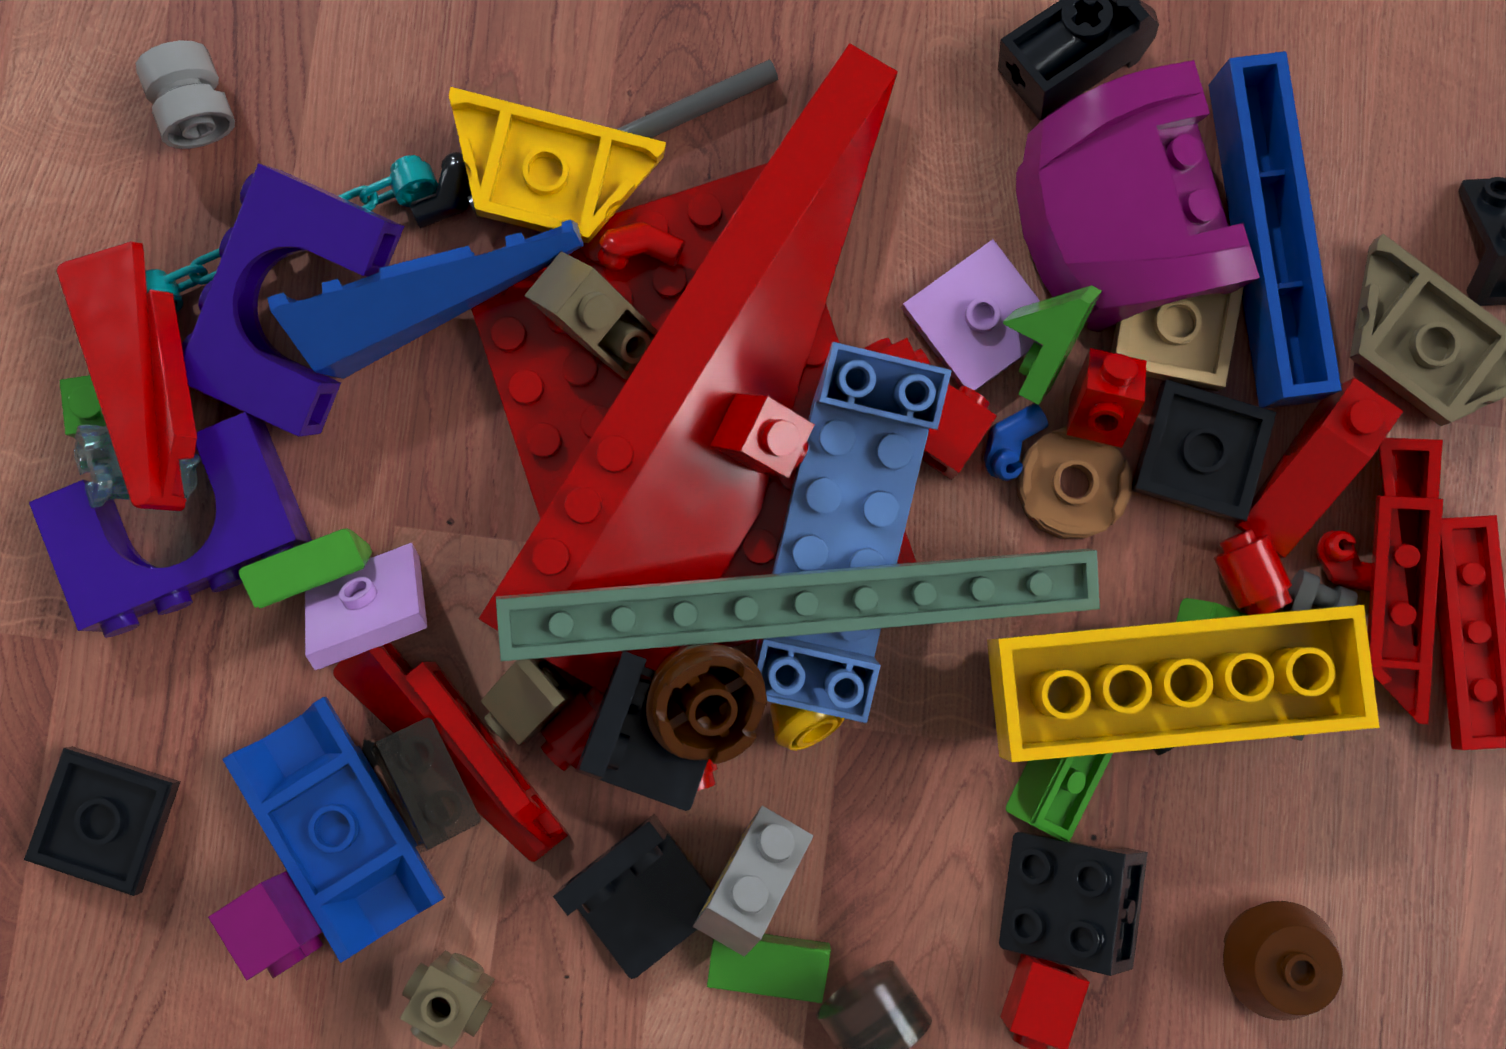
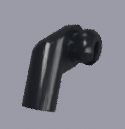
M453 152L443 159L441 164L442 171L435 193L409 202L420 229L460 214L469 207L470 202L467 197L472 194L462 153Z

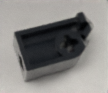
M1059 0L1000 40L998 71L1041 121L1055 109L1074 97L1079 96L1124 65L1130 68L1138 63L1156 37L1159 27L1156 12L1151 6L1141 0Z

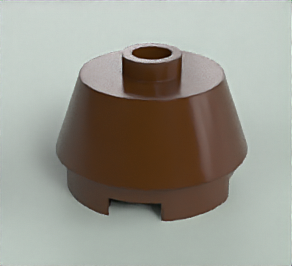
M717 644L682 646L668 654L654 673L646 703L648 725L658 743L667 751L680 758L689 760L711 759L713 764L726 762L743 753L757 738L754 731L762 718L765 705L767 706L765 683L756 664L737 649Z
M1271 901L1245 910L1229 926L1224 937L1223 966L1225 976L1234 995L1252 1012L1273 1020H1295L1324 1009L1337 995L1343 976L1338 944L1329 926L1314 911L1294 902Z

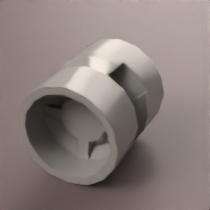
M184 40L167 42L149 49L139 57L135 63L136 72L146 98L153 104L152 114L162 141L166 145L178 149L206 146L219 141L235 127L233 113L225 93L215 90L219 85V77L210 53L203 44Z

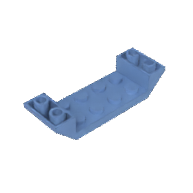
M832 342L812 402L808 421L815 425L808 438L807 454L796 470L772 574L897 564L929 429L938 430L952 370ZM881 628L758 639L754 663L762 674L767 701L867 723L881 667L874 657Z

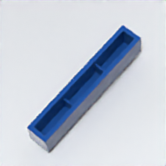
M1287 52L1229 58L1208 86L1230 226L1244 224L1260 277L1244 286L1242 294L1259 407L1269 409L1316 403L1342 391Z

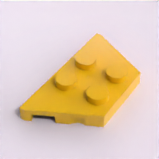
M450 87V104L477 216L540 232L560 227L563 221L573 220L579 226L583 242L589 243L664 158L666 142Z

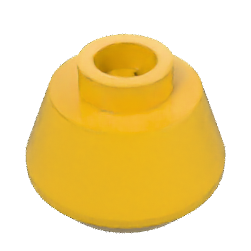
M771 703L770 705L775 741L778 745L793 751L808 748L822 741L838 729L845 719L777 703Z

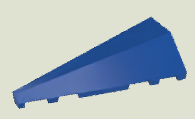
M573 220L561 222L562 226L527 239L524 238L521 232L505 236L506 246L492 252L475 256L470 247L465 246L379 268V273L342 286L339 279L323 282L322 294L311 298L296 300L287 297L283 292L267 297L271 313L315 373L344 379L549 266L561 251L569 255L583 247L584 244L578 224Z

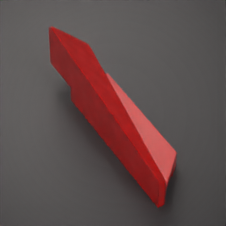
M130 241L63 262L57 267L56 272L131 503L136 508L182 511L185 508L186 498L179 460L194 458L197 433L173 293L152 289L147 293L143 243Z
M1385 438L1378 448L1383 496L1376 495L1367 631L1373 676L1416 722L1428 724L1444 500L1439 498L1443 440Z
M392 642L342 660L336 665L333 670L334 677L529 861H537L569 835L436 662H422L412 669Z

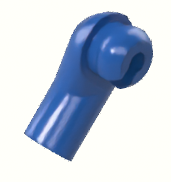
M1033 403L994 424L989 430L984 463L991 476L1002 481H1010L1018 477L1022 472L1023 464L1019 461L1023 440L1049 426L1046 415L1038 404Z

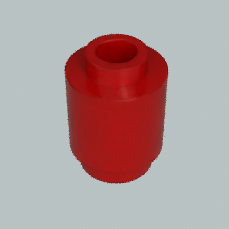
M1249 529L1219 543L1223 552L1213 559L1237 608L1243 607L1247 615L1264 614L1278 610L1293 601L1288 591L1292 583L1269 535L1256 538L1253 530Z
M594 687L586 694L580 691L541 730V733L547 740L541 746V749L563 771H566L570 766H573L575 769L577 768L604 696L603 692Z

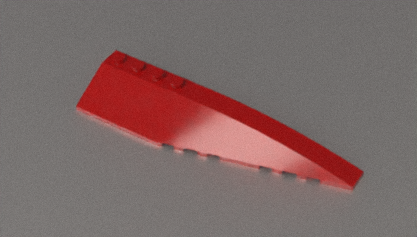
M849 43L762 170L674 305L478 618L479 620L498 631L497 596L721 578L760 514L771 475L756 472L710 445L736 393L768 396L788 409H793L897 77V70ZM678 646L628 650L626 652L647 659L644 667L656 671L661 661L672 651L676 650ZM623 651L547 657L543 659L605 693L617 658Z

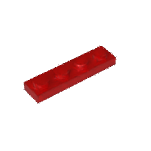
M1497 515L1442 518L1437 607L1451 749L1479 750L1506 748V599Z

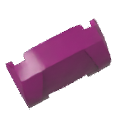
M1194 60L1145 69L1099 85L1055 109L1027 134L1023 163L1016 172V195L1023 237L1040 278L1053 297L1091 285L1102 290L1086 321L1088 322L1087 328L1091 331L1101 332L1136 314L1182 299L1207 294L1233 293L1260 278L1244 224L1228 226L1197 124L1207 117L1210 111Z

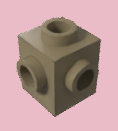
M445 950L429 967L420 963L402 992V996L410 1001L400 1019L412 1026V1034L422 1042L434 1047H441L444 1044L452 1049L465 1032L473 1037L478 1032L493 1005L484 998L495 979L484 973L483 967L473 959L459 953L451 954ZM442 997L449 1002L450 1007L441 1003L435 998Z

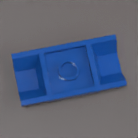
M327 697L317 700L302 715L263 739L239 749L222 759L340 963L445 898L417 851L416 846L418 845L360 746H355Z

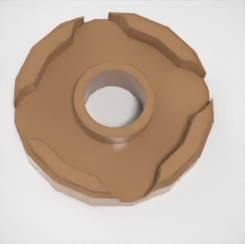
M1067 426L1043 435L1025 452L1021 461L1023 469L1017 477V496L1025 515L1040 530L1060 539H1084L1105 531L1124 514L1132 495V472L1127 459L1124 460L1122 453L1116 446L1066 435ZM1077 468L1086 475L1088 490L1082 498H1071L1062 491L1059 481L1064 469Z

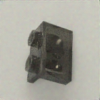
M425 718L375 742L370 749L400 813L418 845L417 848L420 853L447 841L480 822V816L431 718Z

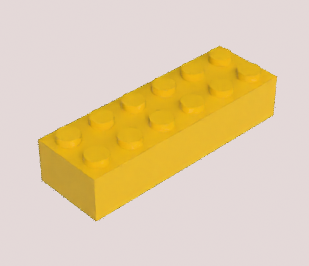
M1364 605L987 639L999 757L1010 762L1380 728Z

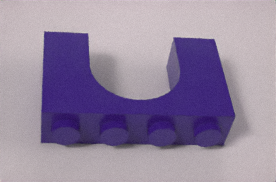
M258 163L255 172L245 180L240 192L242 206L234 227L225 233L220 243L219 255L221 260L215 276L204 287L200 295L198 307L201 312L193 333L189 334L182 343L188 385L298 437L321 434L341 382L326 375L315 373L312 369L285 357L272 346L262 330L258 316V296L261 285L268 272L279 261L289 255L303 251H310L362 276L368 277L379 273V268L389 266L405 226L289 173Z
M243 412L196 432V448L215 495L216 516L212 531L204 545L193 556L179 564L158 568L138 554L128 538L109 486L81 480L29 502L78 631L103 632L105 638L129 632L140 625L138 617L157 610L158 615L181 610L193 603L191 595L209 587L212 592H220L243 583L239 576V570L242 567L312 541L265 421Z

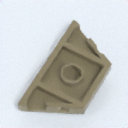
M1385 234L1374 239L1368 249L1350 358L1439 426L1452 423L1488 404L1505 398L1506 325Z

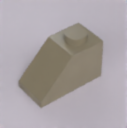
M543 658L517 660L481 700L483 705L490 711L484 719L504 742L508 743L513 738L518 745L529 742L575 698L577 693L549 661Z

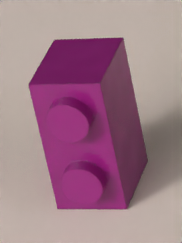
M287 871L259 883L208 917L246 981L266 968L271 977L275 978L324 945L318 936L322 933V930Z

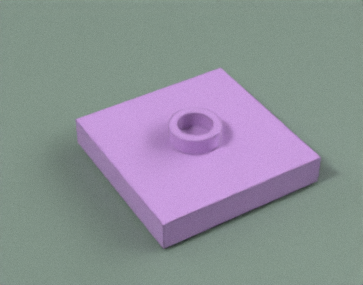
M994 239L904 302L901 307L945 368L952 370L951 376L959 387L966 386L977 391L1024 357L1033 343L1037 342L1003 324V321L1014 310L1039 302L1040 300Z
M412 543L369 558L364 569L305 591V656L314 670L324 668L427 628L420 556Z

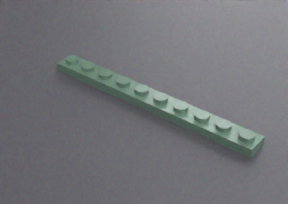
M1076 549L497 596L496 609L500 659L502 662L1100 609L1097 550Z

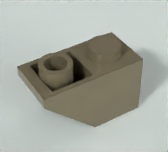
M562 251L524 295L561 330L626 381L658 332L593 267Z

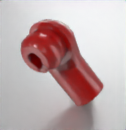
M635 222L607 230L599 241L601 249L597 257L603 267L613 271L622 270L628 264L629 257L642 253L674 267L681 257L685 240L648 223Z
M1329 531L1325 533L1318 541L1316 556L1328 580L1335 585L1370 592L1372 563L1360 561L1354 544L1357 543L1355 537L1346 531Z

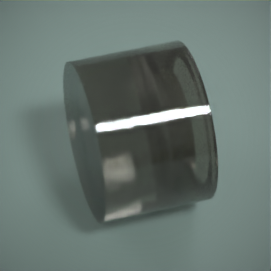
M891 960L867 969L846 983L826 1000L816 1014V1018L837 1049H910L927 1032L932 1023V1017L895 962Z

